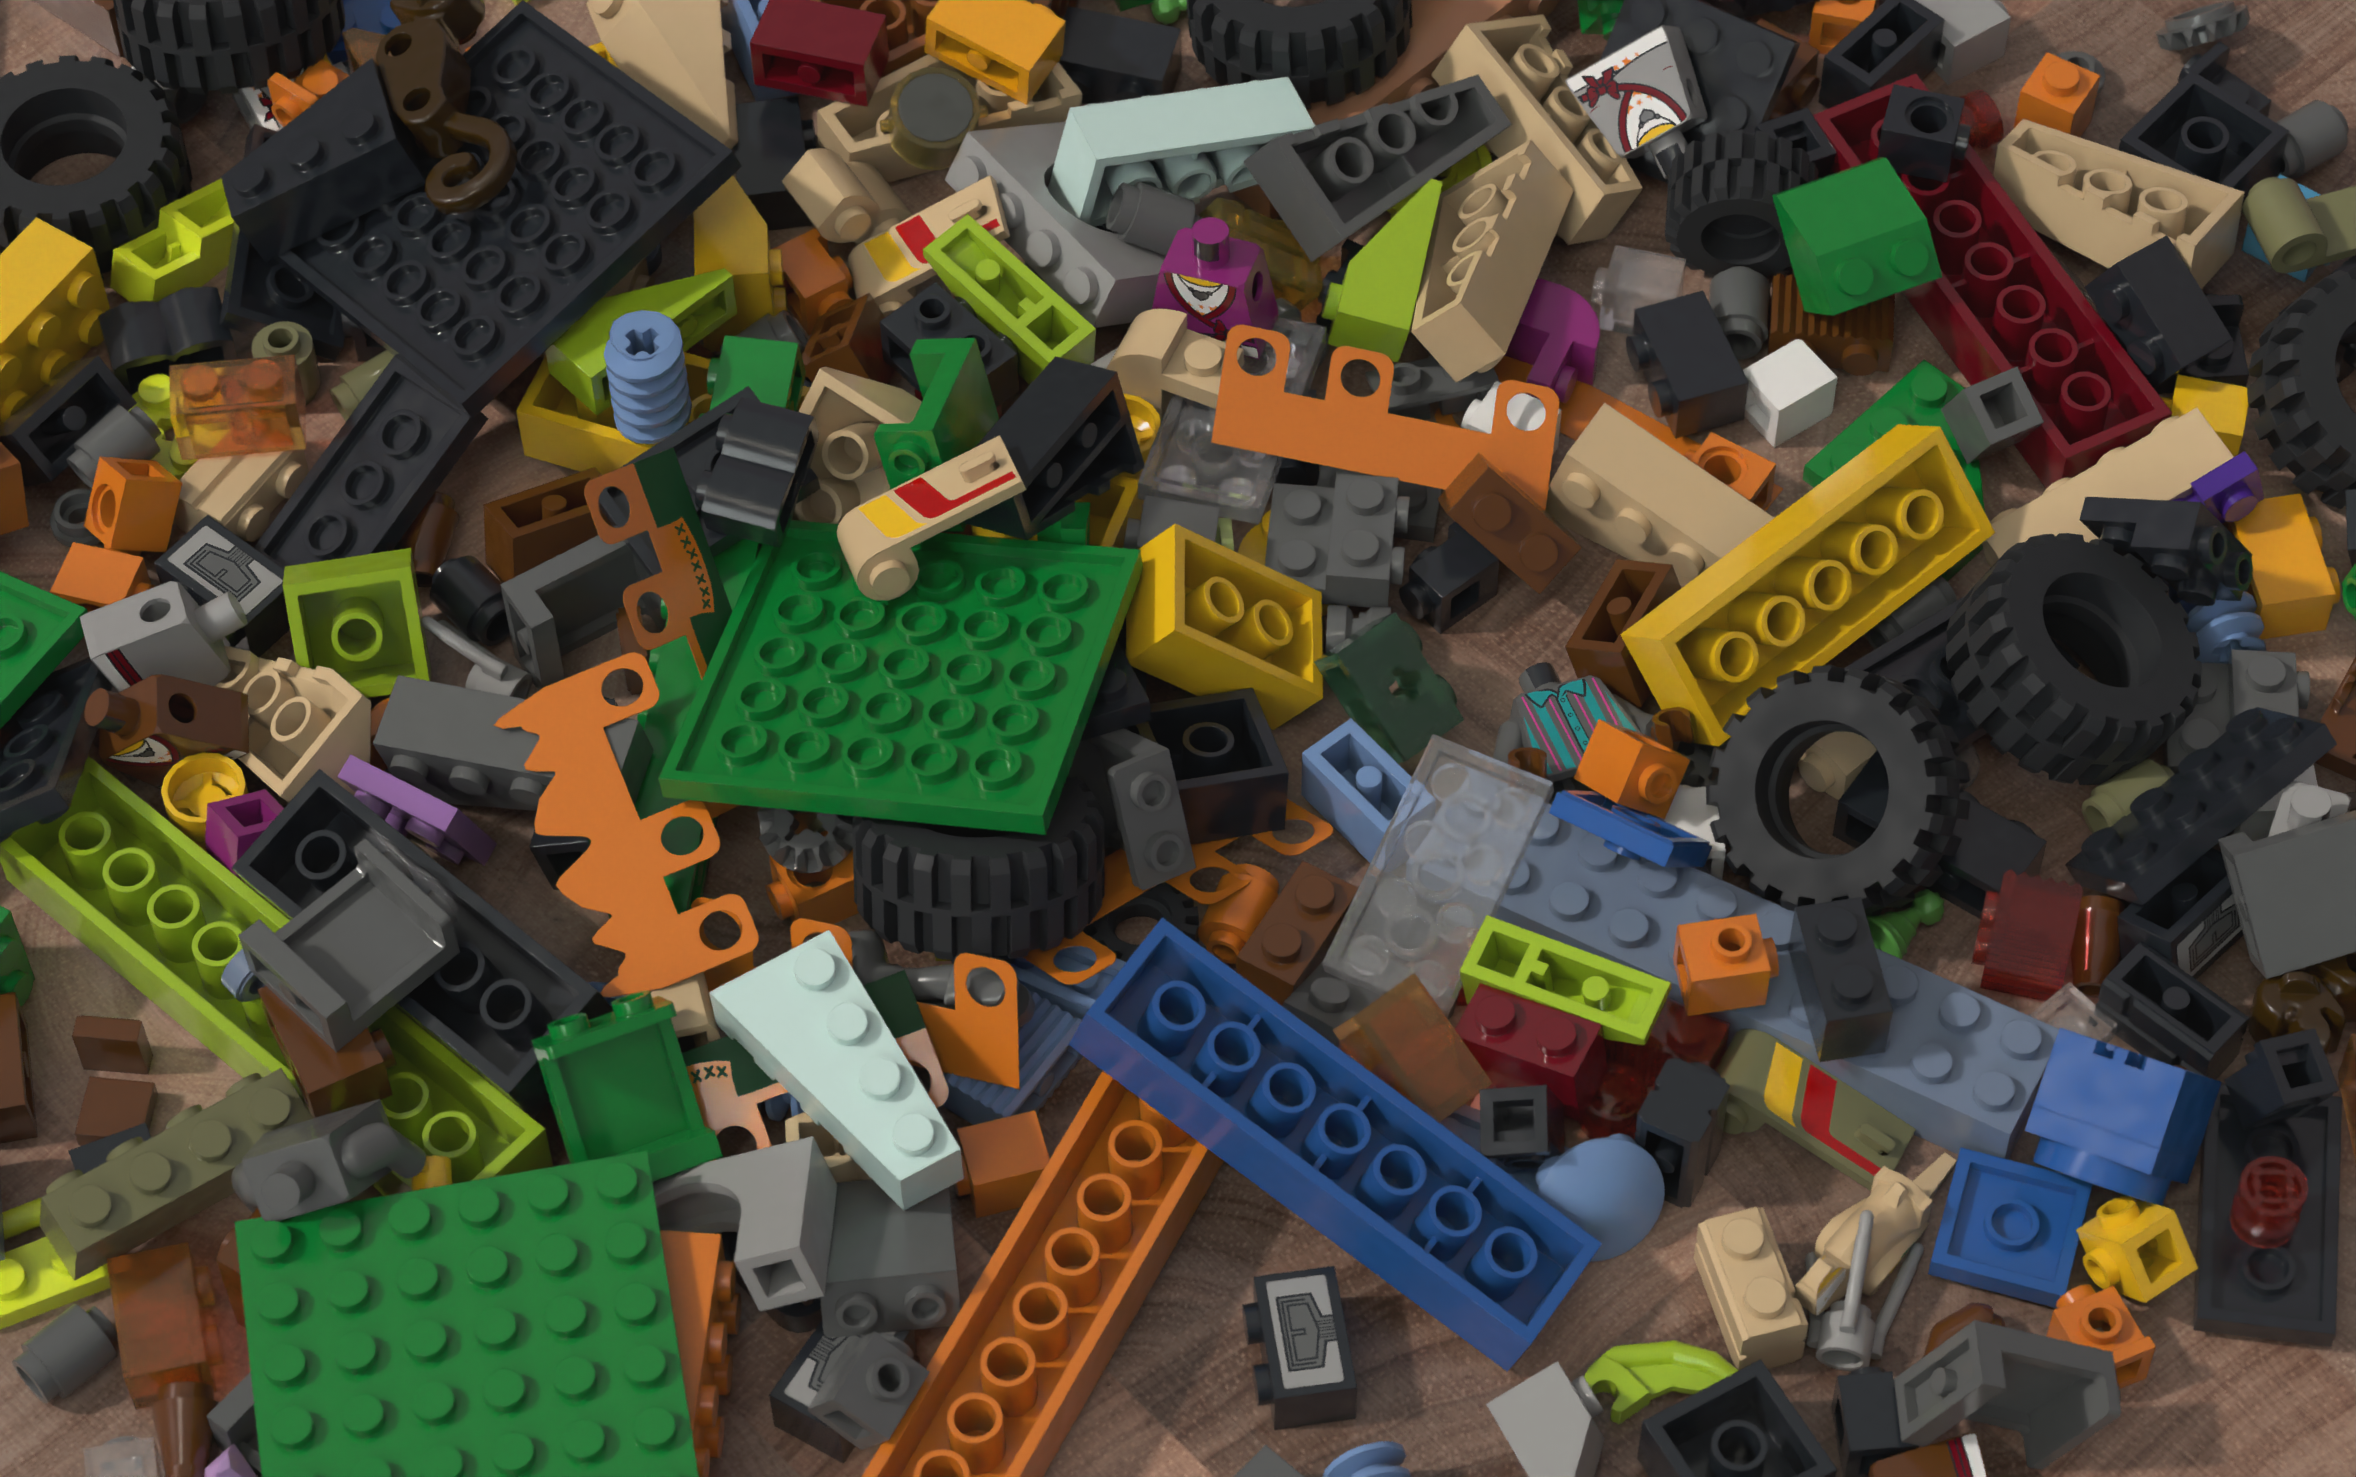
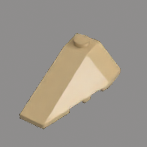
M589 0L586 3L603 45L622 72L729 149L736 145L738 142L735 89L734 83L725 78L724 54L732 49L731 33L722 29L721 8L728 5V0Z
M829 367L820 368L799 412L815 416L819 438L810 468L817 475L821 489L796 504L792 520L839 524L845 514L855 507L889 491L890 486L874 439V433L879 424L912 422L922 401L898 387Z
M225 646L231 670L228 676L215 686L248 694L249 753L238 759L288 803L319 769L354 796L356 792L337 776L350 754L370 764L371 701L331 668L317 666L316 669L301 667L290 659L278 657L277 661L257 657L248 650Z

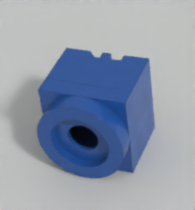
M2059 1028L2025 1131L2041 1136L2033 1161L2086 1182L2163 1206L2171 1181L2188 1184L2222 1082L2095 1038Z

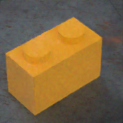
M939 0L926 18L925 53L1027 105L1063 56L1066 21L1057 17L1048 7L1041 4H1032L1026 0Z
M2301 493L2265 498L2258 502L2255 508L2244 518L2235 522L2226 521L2223 523L2253 554V575L2247 593L2253 595L2257 605L2254 613L2260 615L2264 624L2262 634L2258 638L2263 640L2326 630L2333 604L2339 603L2340 582L2335 568L2332 566L2327 567L2321 552L2323 539L2319 521L2315 516L2309 517Z

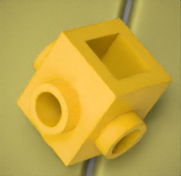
M2131 1196L2118 1197L2103 1204L2097 1210L2095 1218L2076 1229L2086 1253L2083 1256L2084 1267L2095 1284L2102 1289L2114 1286L2118 1294L2144 1303L2198 1269L2176 1213L2173 1209Z

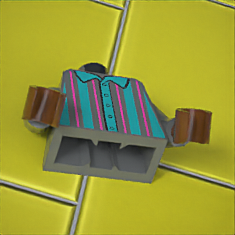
M1547 662L1537 663L1527 668L1519 677V684L1524 693L1519 694L1513 699L1510 718L1500 725L1498 729L1492 768L1497 775L1508 781V789L1510 791L1519 790L1521 785L1524 793L1552 805L1557 792H1562V790L1595 791L1574 779V775L1598 719L1645 734L1673 750V742L1682 741L1688 744L1695 742L1691 715L1687 709L1681 707L1666 708L1654 715L1647 714L1617 694H1611L1600 678L1589 675L1562 683L1553 665Z

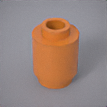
M1237 864V866L1249 872L1250 875L1233 872V874L1238 879H1251V882L1220 902L1209 904L1198 929V936L1206 946V950L1224 963L1236 964L1237 955L1279 896L1280 886L1277 879L1270 872L1256 865ZM1230 873L1220 878L1214 892L1223 890L1232 882Z

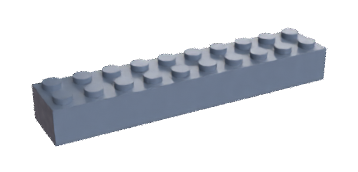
M1467 767L1407 863L1406 885L1440 906L1441 916L1450 921V926L1476 937L1486 915L1671 982L1672 989L1658 1016V1020L1727 1050L1736 1032L1741 1029H1755L1765 1032L1915 1128L1916 1131L1913 1135L1958 1155L1960 1147L2009 1160L2027 1125L2059 1031L2054 1026L1875 948L1893 1009L1886 1050L1884 1053L1819 1063L1788 950L1794 917L1793 911L1782 908L1780 905L1694 867H1663L1643 857L1640 860H1634L1620 855L1603 845L1605 839L1549 814L1551 804L1519 790L1510 791L1508 785ZM1757 914L1763 939L1773 938L1779 963L1778 977L1770 978L1766 1005L1687 1016L1673 962L1677 925Z

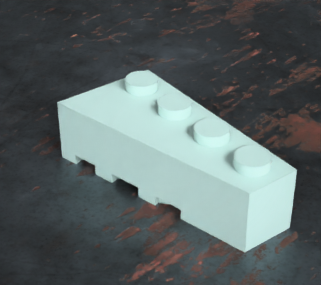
M830 930L709 992L716 1025L732 1040L735 1038L754 1057V1062L772 1080L776 1079L800 1103L801 1109L818 1126L821 1124L841 1143L844 1152L904 1211L964 1179L959 1145Z

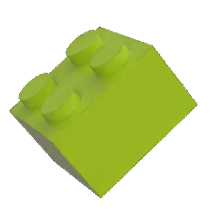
M411 548L285 566L282 586L295 660L299 666L316 669L317 666L331 668L367 698L391 695L398 675L431 681V663L425 628L421 625L423 616Z

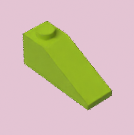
M1430 179L1349 261L1342 285L1330 283L1322 312V318L1333 320L1327 344L1336 347L1350 346L1387 355L1392 361L1399 362L1410 331L1442 181Z
M966 214L923 249L924 258L955 297L958 296L966 300L975 311L978 320L994 334L1000 332L1013 343L1019 355L1018 375L1029 385L1055 356L1088 365L1094 362L1096 328L969 214Z
M724 268L601 298L545 350L549 373L593 413L599 415L612 405L604 350L607 341L610 339L609 332L613 321L626 313L640 310L659 312L670 317L678 326L683 341V352H685L737 314L733 275Z
M1486 915L1459 971L1467 1004H1469L1481 983L1601 1024L1604 1039L1640 1045L1646 1044L1672 989L1671 982Z

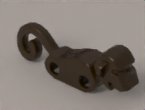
M391 0L390 8L402 25L396 26L380 41L375 59L393 113L412 132L415 144L429 158H444L434 166L425 182V192L433 206L439 212L446 215H459L470 212L488 203L501 192L511 179L517 163V149L513 140L502 126L493 120L466 114L470 94L471 68L462 56L459 45L468 43L476 35L477 28L485 18V3L483 0ZM464 143L479 145L489 150V161L483 169L473 154L467 152L456 153ZM464 180H469L466 183L456 186L458 183Z
M2356 791L2344 793L2352 798L2350 812L2356 810ZM2356 952L2304 967L2301 970L2298 969L2268 979L2264 978L2256 988L2248 1015L2250 1018L2248 1030L2253 1040L2257 1043L2260 1040L2315 1028L2326 1057L2328 1054L2337 1051L2345 1023L2356 1022Z

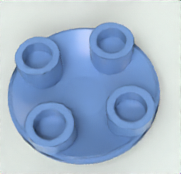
M1613 1134L1606 1138L1592 1139L1578 1144L1561 1156H1553L1546 1159L1540 1165L1536 1174V1182L1539 1186L1536 1195L1602 1243L1590 1262L1608 1260L1632 1249L1651 1231L1662 1210L1665 1190L1661 1170L1654 1158L1626 1134Z

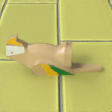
M1945 1152L1913 1181L1901 1173L1883 1166L1874 1176L1870 1196L1832 1218L1822 1229L1816 1240L1814 1250L1815 1257L1818 1260L1794 1288V1298L1799 1299L1801 1306L1815 1316H1818L1829 1308L1832 1303L1846 1296L1860 1215L1864 1210L1873 1212L1874 1220L1862 1293L1868 1296L1874 1295L1928 1226L1927 1220L1931 1212L1932 1198L1955 1167L1957 1160Z

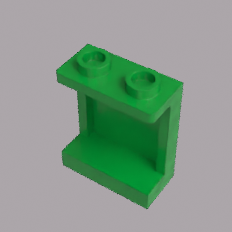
M976 338L916 339L909 355L923 401L912 422L879 424L874 433V439L890 490L975 448L992 429L994 424L1000 420ZM963 521L943 532H963L967 524Z
M648 990L635 992L614 1000L611 1003L613 1012L588 1020L586 1013H578L560 1018L547 1025L548 1035L531 1040L570 1164L648 1151L652 1181H656L722 1157L715 1131L704 1126L671 1018L677 1016L672 1001L660 996L652 998L651 992Z

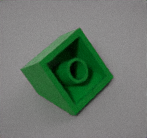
M1880 157L1772 195L1805 312L1833 316L1943 277L1927 218L1886 157Z

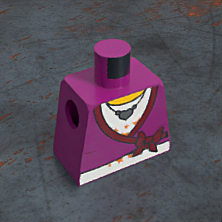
M1215 217L1198 220L1192 229L1183 228L1178 230L1159 272L1152 309H1170L1186 313L1187 329L1225 343L1229 330L1236 325L1273 330L1278 319V306L1264 249L1257 243L1229 237L1228 225L1223 220ZM1251 338L1244 341L1239 348L1244 349V356L1260 359L1267 341Z

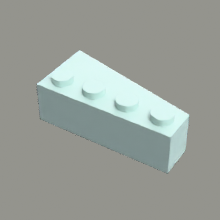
M1289 77L1261 81L1254 80L1247 83L1198 88L1191 91L1071 107L1047 190L1057 203L1070 214L1094 227L1106 223L1110 203L1121 183L1134 186L1137 182H1142L1193 200L1195 204H1198L1200 199L1209 194L1213 188L1226 185L1229 192L1232 193L1257 185V181L1243 161L1272 139L1289 133L1297 134L1315 127V124Z

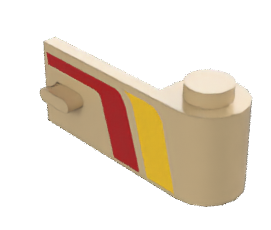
M989 175L861 242L853 248L848 256V266L853 280L856 299L870 293L884 317H887L917 295L915 286L937 275L924 258L923 249L966 214H969L999 242L1010 237L996 180Z
M1000 435L855 507L845 514L838 524L836 534L858 589L865 597L876 601H888L900 597L911 589L917 581L919 573L918 562L911 547L1026 490Z

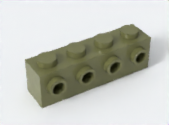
M282 1068L263 1078L259 1073L242 1078L225 1093L226 1098L205 1109L201 1105L191 1106L175 1115L167 1123V1130L146 1141H143L141 1137L127 1140L108 1154L107 1162L85 1174L80 1169L70 1171L48 1186L46 1189L47 1194L41 1197L40 1227L74 1281L234 1194L235 1191L231 1180L232 1172L264 1133L313 1119V1116Z

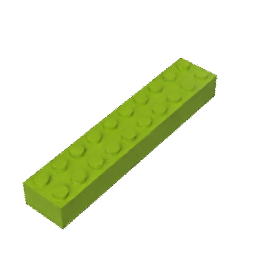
M89 756L86 759L84 771L76 787L71 807L64 815L48 824L34 822L17 829L0 843V862L7 881L244 1078L248 1075L259 1073L263 1078L282 1068L309 1110L270 1030L260 997L253 1001L240 1002L221 982L226 966L242 949L238 935L259 919L274 933L290 920ZM393 1006L367 1027L369 1032L379 1028L382 1029L396 1061V1066L386 1070L393 1095L381 1100L390 1126L422 1148L426 1156L448 1157L451 1160L452 1184L553 1167L545 1128L396 1006ZM391 1171L372 1185L384 1196L412 1191L411 1178H404L394 1171Z

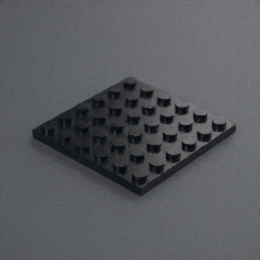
M524 0L462 55L471 68L470 94L466 114L484 117L498 123L507 131L517 149L516 168L511 179L501 192L488 203L475 210L459 215H446L439 212L433 206L426 195L424 185L274 258L471 419L742 167L731 149ZM464 143L456 152L473 154L482 169L489 161V150L479 145ZM417 147L427 179L434 166L444 158H429ZM464 180L458 183L456 186L466 183L469 180Z

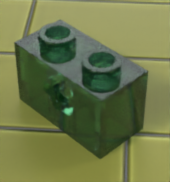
M1395 612L1371 621L1315 660L1314 663L1348 716L1397 763H1402L1461 723L1464 718L1456 707L1457 697L1453 688L1442 676L1434 673L1421 653L1423 645L1417 632L1407 622L1401 621ZM1396 680L1399 687L1391 694L1389 687Z

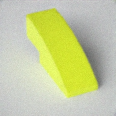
M222 179L160 208L158 228L113 249L110 288L129 302H158L183 288L203 286L227 267L234 220L231 217Z

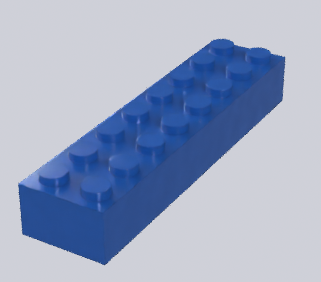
M1164 918L1159 920L1086 1012L1069 1043V1046L1507 1372L1535 1340L1602 1245L1592 1235Z

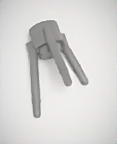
M424 616L421 619V625L475 663L468 675L465 688L522 699L527 698L532 685L530 673L496 657L476 641L470 640L462 631L456 629L445 620L437 622L430 616ZM384 695V696H378V697L390 698V695Z
M1864 1210L1860 1215L1845 1301L1832 1303L1829 1312L1825 1313L1823 1311L1818 1316L1809 1311L1810 1326L1806 1344L1811 1348H1816V1358L1819 1362L1838 1370L1854 1371L1859 1368L1868 1367L1870 1359L1879 1360L1882 1358L1885 1337L1924 1253V1247L1920 1243H1914L1910 1248L1882 1309L1874 1322L1871 1319V1310L1867 1306L1860 1304L1874 1214L1870 1210ZM1809 1252L1805 1257L1806 1273L1818 1260L1814 1252Z

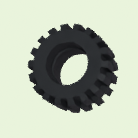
M1730 130V134L1721 135L1716 132L1706 135L1704 142L1694 140L1685 146V153H1678L1672 161V168L1669 169L1665 238L1666 242L1670 243V251L1676 258H1684V265L1688 268L1703 270L1704 275L1711 278L1722 271L1736 266L1751 268L1762 274L1766 279L1770 275L1789 273L1790 266L1792 265L1772 195L1817 180L1818 169L1816 164L1809 162V154L1802 148H1792V141L1783 137L1771 138L1767 132L1756 131L1753 134L1743 133V130Z

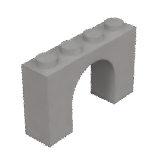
M1066 122L968 131L947 173L945 181L958 192L989 175L996 180L1010 237L1004 240L1061 298L1095 328L1132 323L1140 313L1152 309L1159 272L1166 256L1119 240L1118 234L1098 229L1081 221L1058 204L1047 190Z
M813 1136L709 1161L653 1181L660 1230L711 1234L738 1232L734 1262L759 1311L825 1296L837 1184Z

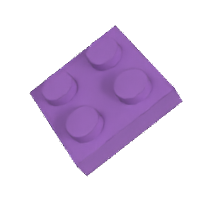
M351 754L337 776L356 792L354 797L406 837L408 832L426 842L425 847L454 864L459 865L463 856L485 866L497 845L459 809Z

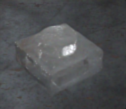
M2070 982L2029 1015L2058 1029H2067L2106 1043L2114 1039L2118 1026L2116 1022L2096 1009V1005Z

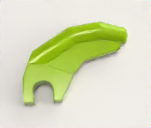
M1670 1340L1614 1346L1588 1367L1584 1378L1594 1395L1606 1392L1614 1396L1616 1400L1611 1408L1610 1421L1621 1424L1647 1406L1650 1400L1671 1391L1693 1395L1739 1370L1717 1352Z

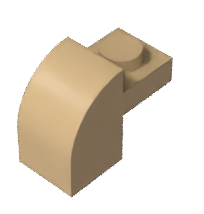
M1151 309L1140 313L1133 320L1107 369L1117 371L1123 393L1139 396L1151 403L1161 419L1175 394L1216 409L1226 343L1187 329L1186 313L1170 309ZM1238 348L1237 361L1241 368L1244 365V349Z

